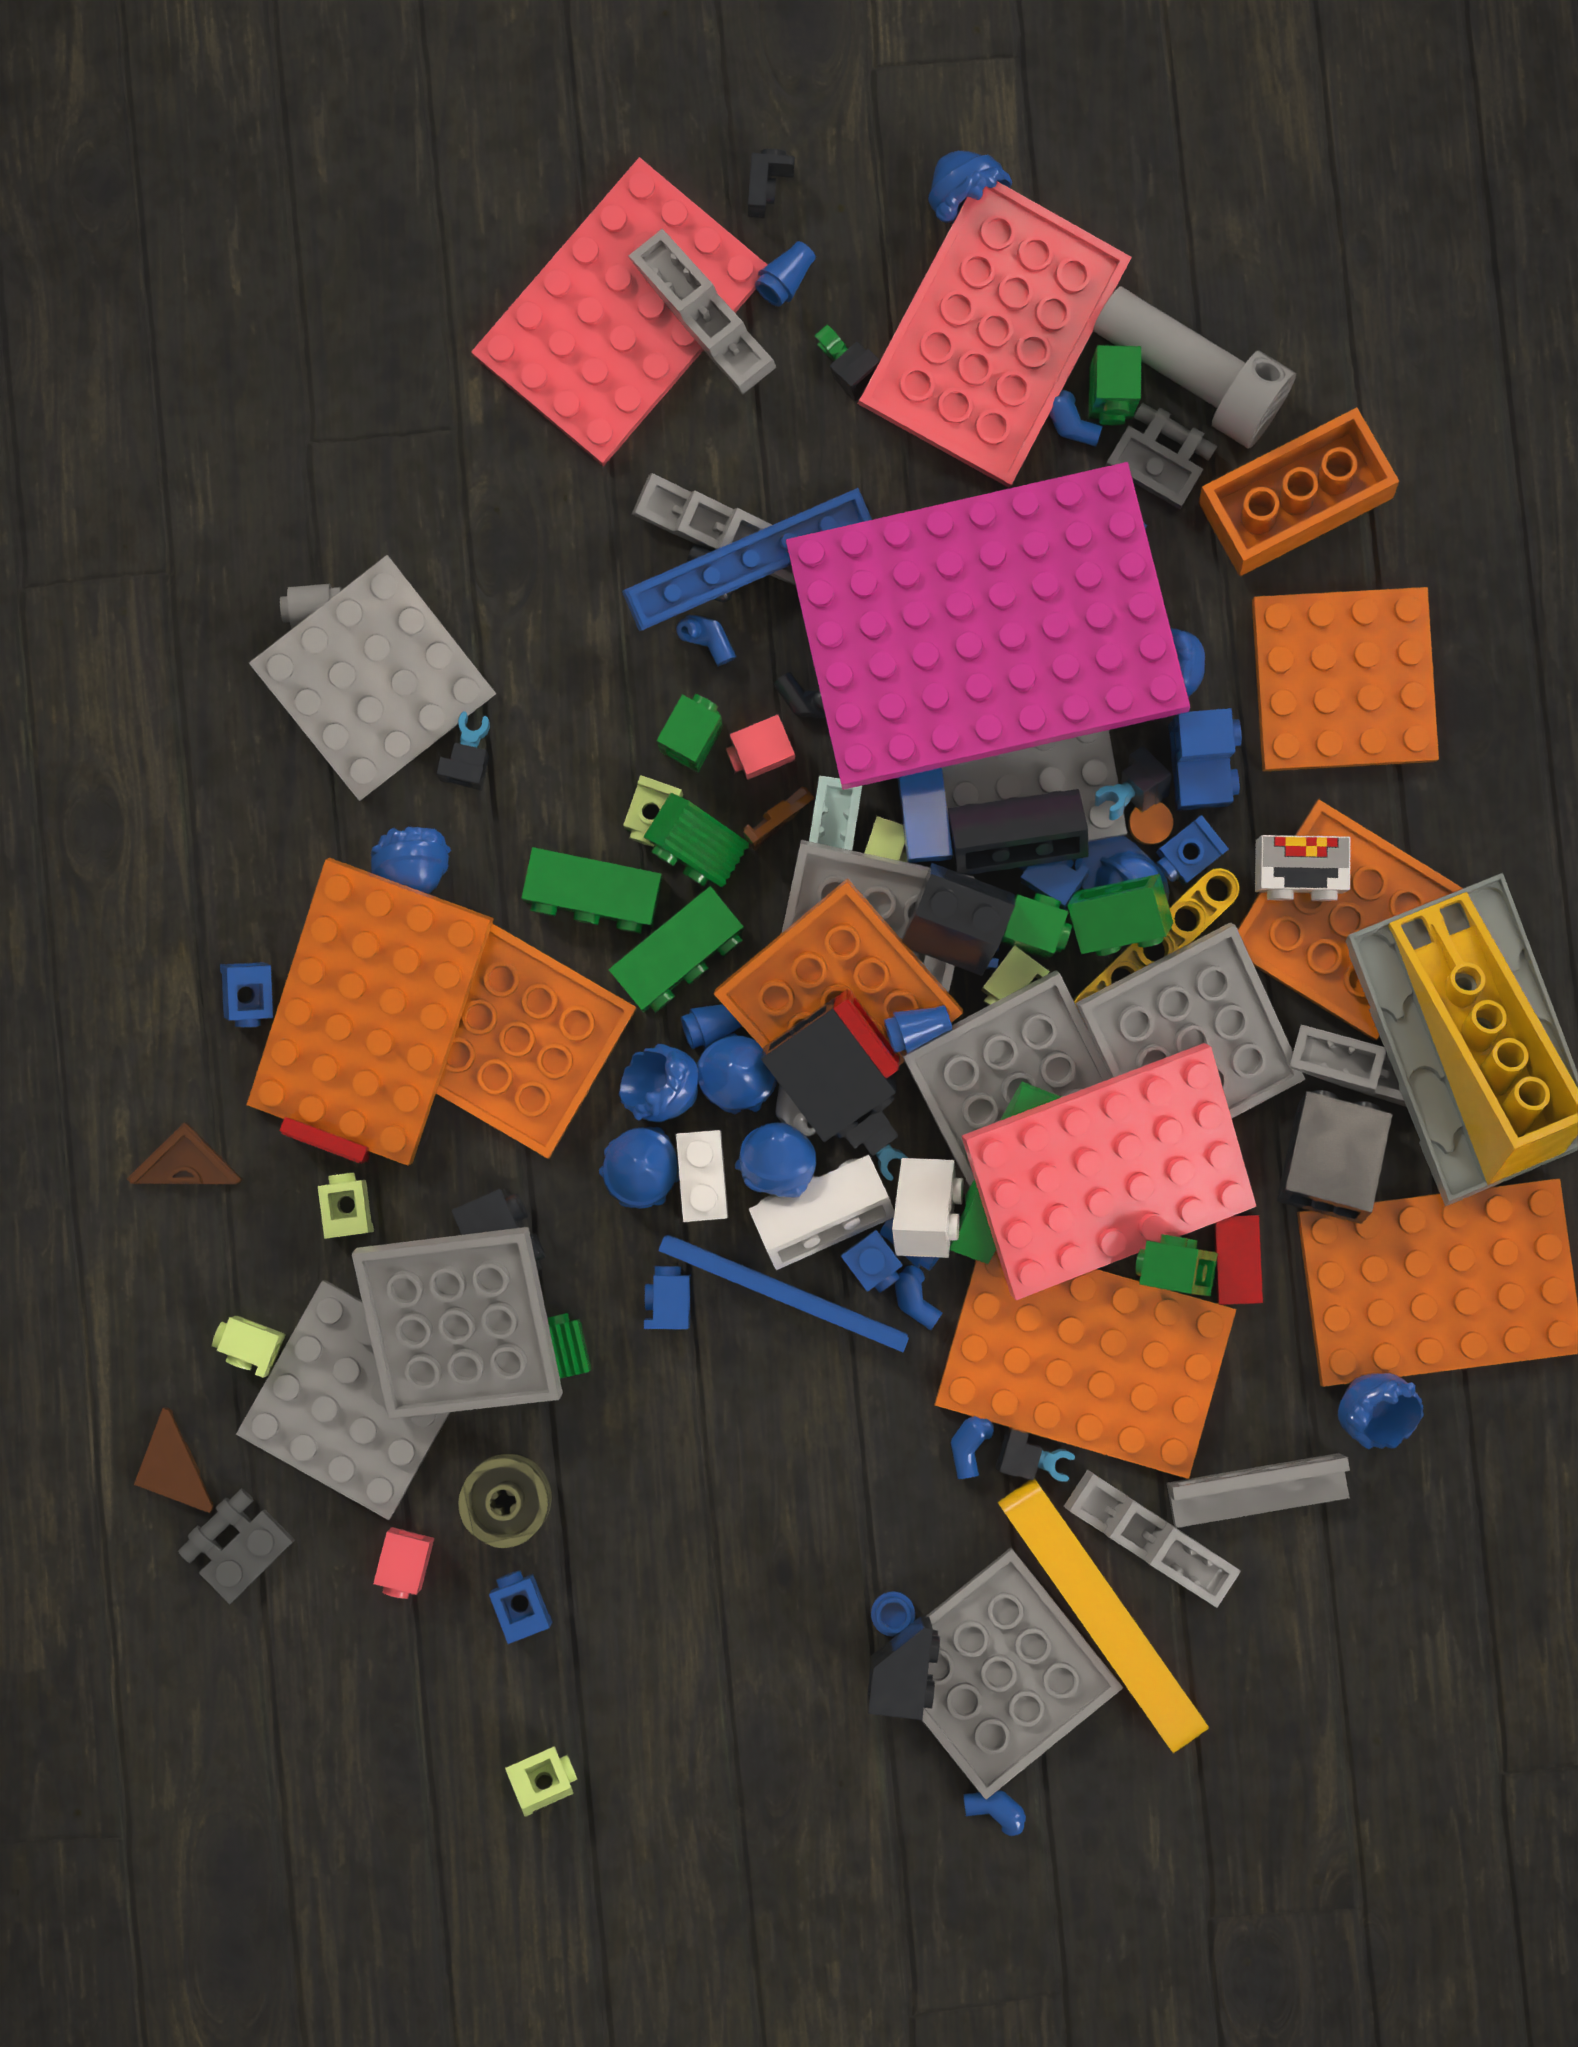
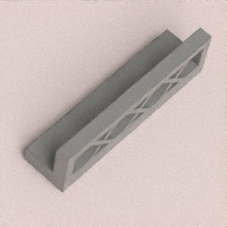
M1336 1453L1168 1482L1167 1488L1174 1526L1179 1528L1349 1498L1345 1471H1350L1348 1457Z

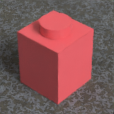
M779 715L730 734L733 746L726 748L735 773L743 770L747 780L795 760V753Z
M393 1527L388 1530L373 1584L384 1586L383 1593L392 1597L408 1599L409 1593L417 1595L422 1589L434 1538Z

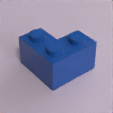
M1232 708L1177 714L1168 725L1176 811L1228 807L1234 802L1233 795H1239L1240 790L1238 770L1231 769L1230 757L1236 752L1235 746H1241L1242 741L1239 719H1232Z

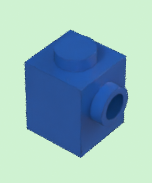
M876 1229L841 1254L843 1260L867 1292L875 1287L880 1293L900 1278L896 1270L903 1265Z

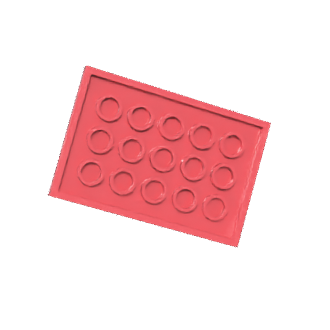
M640 157L471 351L472 356L602 466L609 461L703 351L702 347L633 264L629 255L663 229L711 281L717 294L735 313L756 290L755 282L760 277L758 272L768 265Z
M997 181L996 186L993 188L984 187L980 200L971 197L965 199L857 404L1009 488L1053 407L1055 397L1059 396L1092 334L1100 312L1113 294L1132 257Z
M1206 1043L961 1136L1010 1295L1015 1300L1139 1253L1140 1249H1145L1146 1241L1160 1243L1161 1234L1180 1237L1257 1207L1211 1046Z

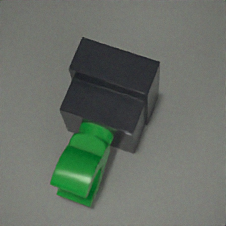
M826 325L814 336L819 341L817 346L834 361L830 365L833 378L856 402L863 394L880 360L869 349L865 350L858 342L847 349V346L829 325Z

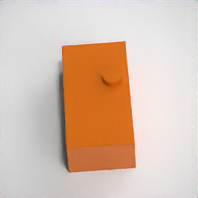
M1356 407L1202 486L1199 505L1239 576H1242L1393 499L1399 479Z

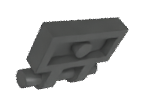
M1142 402L1134 418L1146 424L1148 428L1142 434L1128 426L1105 467L1128 462L1133 483L1180 510L1203 471V468L1192 463L1189 459L1193 453H1196L1209 461L1217 445L1203 438L1205 433L1194 427L1192 430H1189L1170 419L1171 414L1162 408L1156 411ZM1160 433L1182 445L1178 454L1155 441Z
M242 1488L231 1499L225 1498L216 1507L218 1512L202 1527L197 1525L188 1534L189 1540L178 1550L179 1554L189 1563L201 1552L211 1559L199 1574L229 1604L295 1541L265 1509L251 1520L243 1511L254 1500ZM231 1524L240 1533L223 1549L215 1538Z

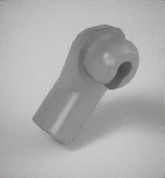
M779 1084L775 1111L777 1118L782 1123L795 1127L805 1136H811L816 1131Z

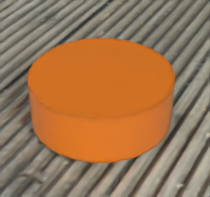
M1161 802L1152 805L1144 812L1135 807L1129 816V831L1132 837L1141 844H1159L1172 831V814L1167 806Z

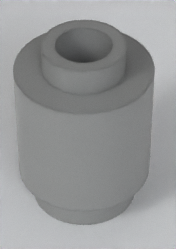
M331 584L288 587L287 596L280 597V611L283 623L290 622L291 628H294L340 592L342 587L332 588Z

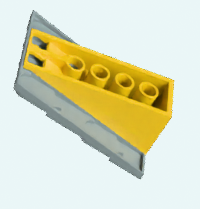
M1503 873L1348 935L1346 944L1349 949V957L1370 1005V1014L1399 1081V1090L1420 1138L1419 1144L1445 1207L1578 1150V1072Z

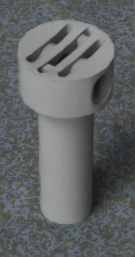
M1122 286L1116 289L1108 299L1094 325L1095 333L1116 346H1141V361L1216 407L1217 410L1212 420V426L1248 449L1259 440L1268 428L1296 379L1294 371L1260 350L1256 351L1246 363Z

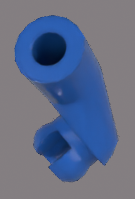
M1061 390L1059 396L1055 397L1053 407L1049 413L1057 433L1064 438L1096 447L1102 426L1081 420L1074 404L1076 401L1074 395L1067 390Z
M688 615L678 622L676 632L679 638L686 642L707 646L717 666L724 665L737 657L722 625L718 621L698 615Z
M913 1265L906 1266L902 1273L898 1274L900 1278L894 1283L898 1307L931 1330L939 1320L942 1312L923 1299L921 1283L925 1280L923 1271Z
M976 1416L970 1417L963 1422L952 1437L951 1447L958 1479L979 1475L975 1451L983 1443L984 1439H990L994 1433L993 1423L989 1419H980Z
M998 1790L987 1800L980 1792L963 1794L966 1817L990 1814L1002 1826L1004 1834L1015 1836L1023 1831L1024 1822L1026 1821L1024 1810L1006 1792Z

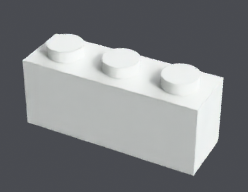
M869 1155L860 1159H850L842 1163L834 1171L820 1177H812L807 1189L799 1197L791 1198L770 1195L761 1200L758 1205L749 1208L776 1270L894 1218L895 1212Z

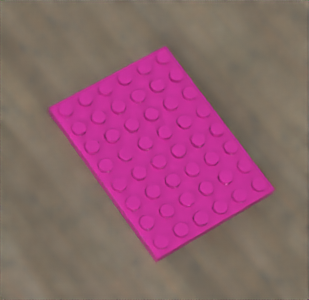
M1128 462L786 539L842 790L1189 712L1190 710Z

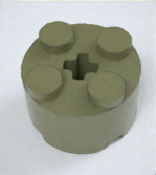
M501 1454L488 1458L468 1475L459 1494V1513L462 1522L472 1535L490 1546L509 1548L520 1545L529 1540L540 1529L549 1514L552 1501L550 1484L541 1468L531 1459L515 1454ZM502 1490H506L508 1496H515L516 1502L510 1506V1511H506L504 1504L497 1505L495 1499L501 1495Z

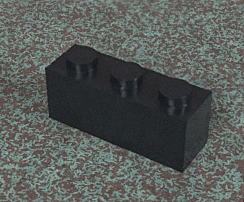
M1079 789L1053 791L1047 794L1020 798L1012 797L1006 800L966 804L948 808L951 844L956 870L960 874L971 875L1089 857L1088 826Z

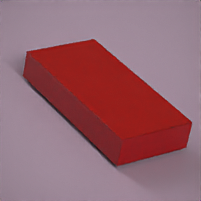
M846 989L835 997L833 1009L883 1076L888 1078L898 1071L900 1055L893 1052L888 1039L852 991Z
M290 1117L284 1118L280 1128L281 1134L357 1163L368 1162L371 1154L367 1146Z
M1259 1215L1231 1216L1214 1223L1215 1252L1218 1253L1216 1261L1217 1304L1263 1303Z

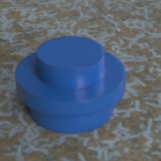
M890 1591L883 1593L872 1605V1622L882 1634L896 1636L914 1622L915 1609L913 1603L906 1595L900 1592Z

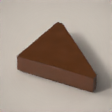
M802 786L786 801L782 800L765 812L762 816L764 820L752 829L748 824L743 831L744 839L756 851L809 805L815 797L806 787Z
M184 1122L127 1178L131 1184H239L243 1180L187 1122Z
M164 1407L162 1408L134 1485L211 1513L215 1505L211 1501L200 1477V1471L187 1442L182 1437L173 1417L172 1409Z

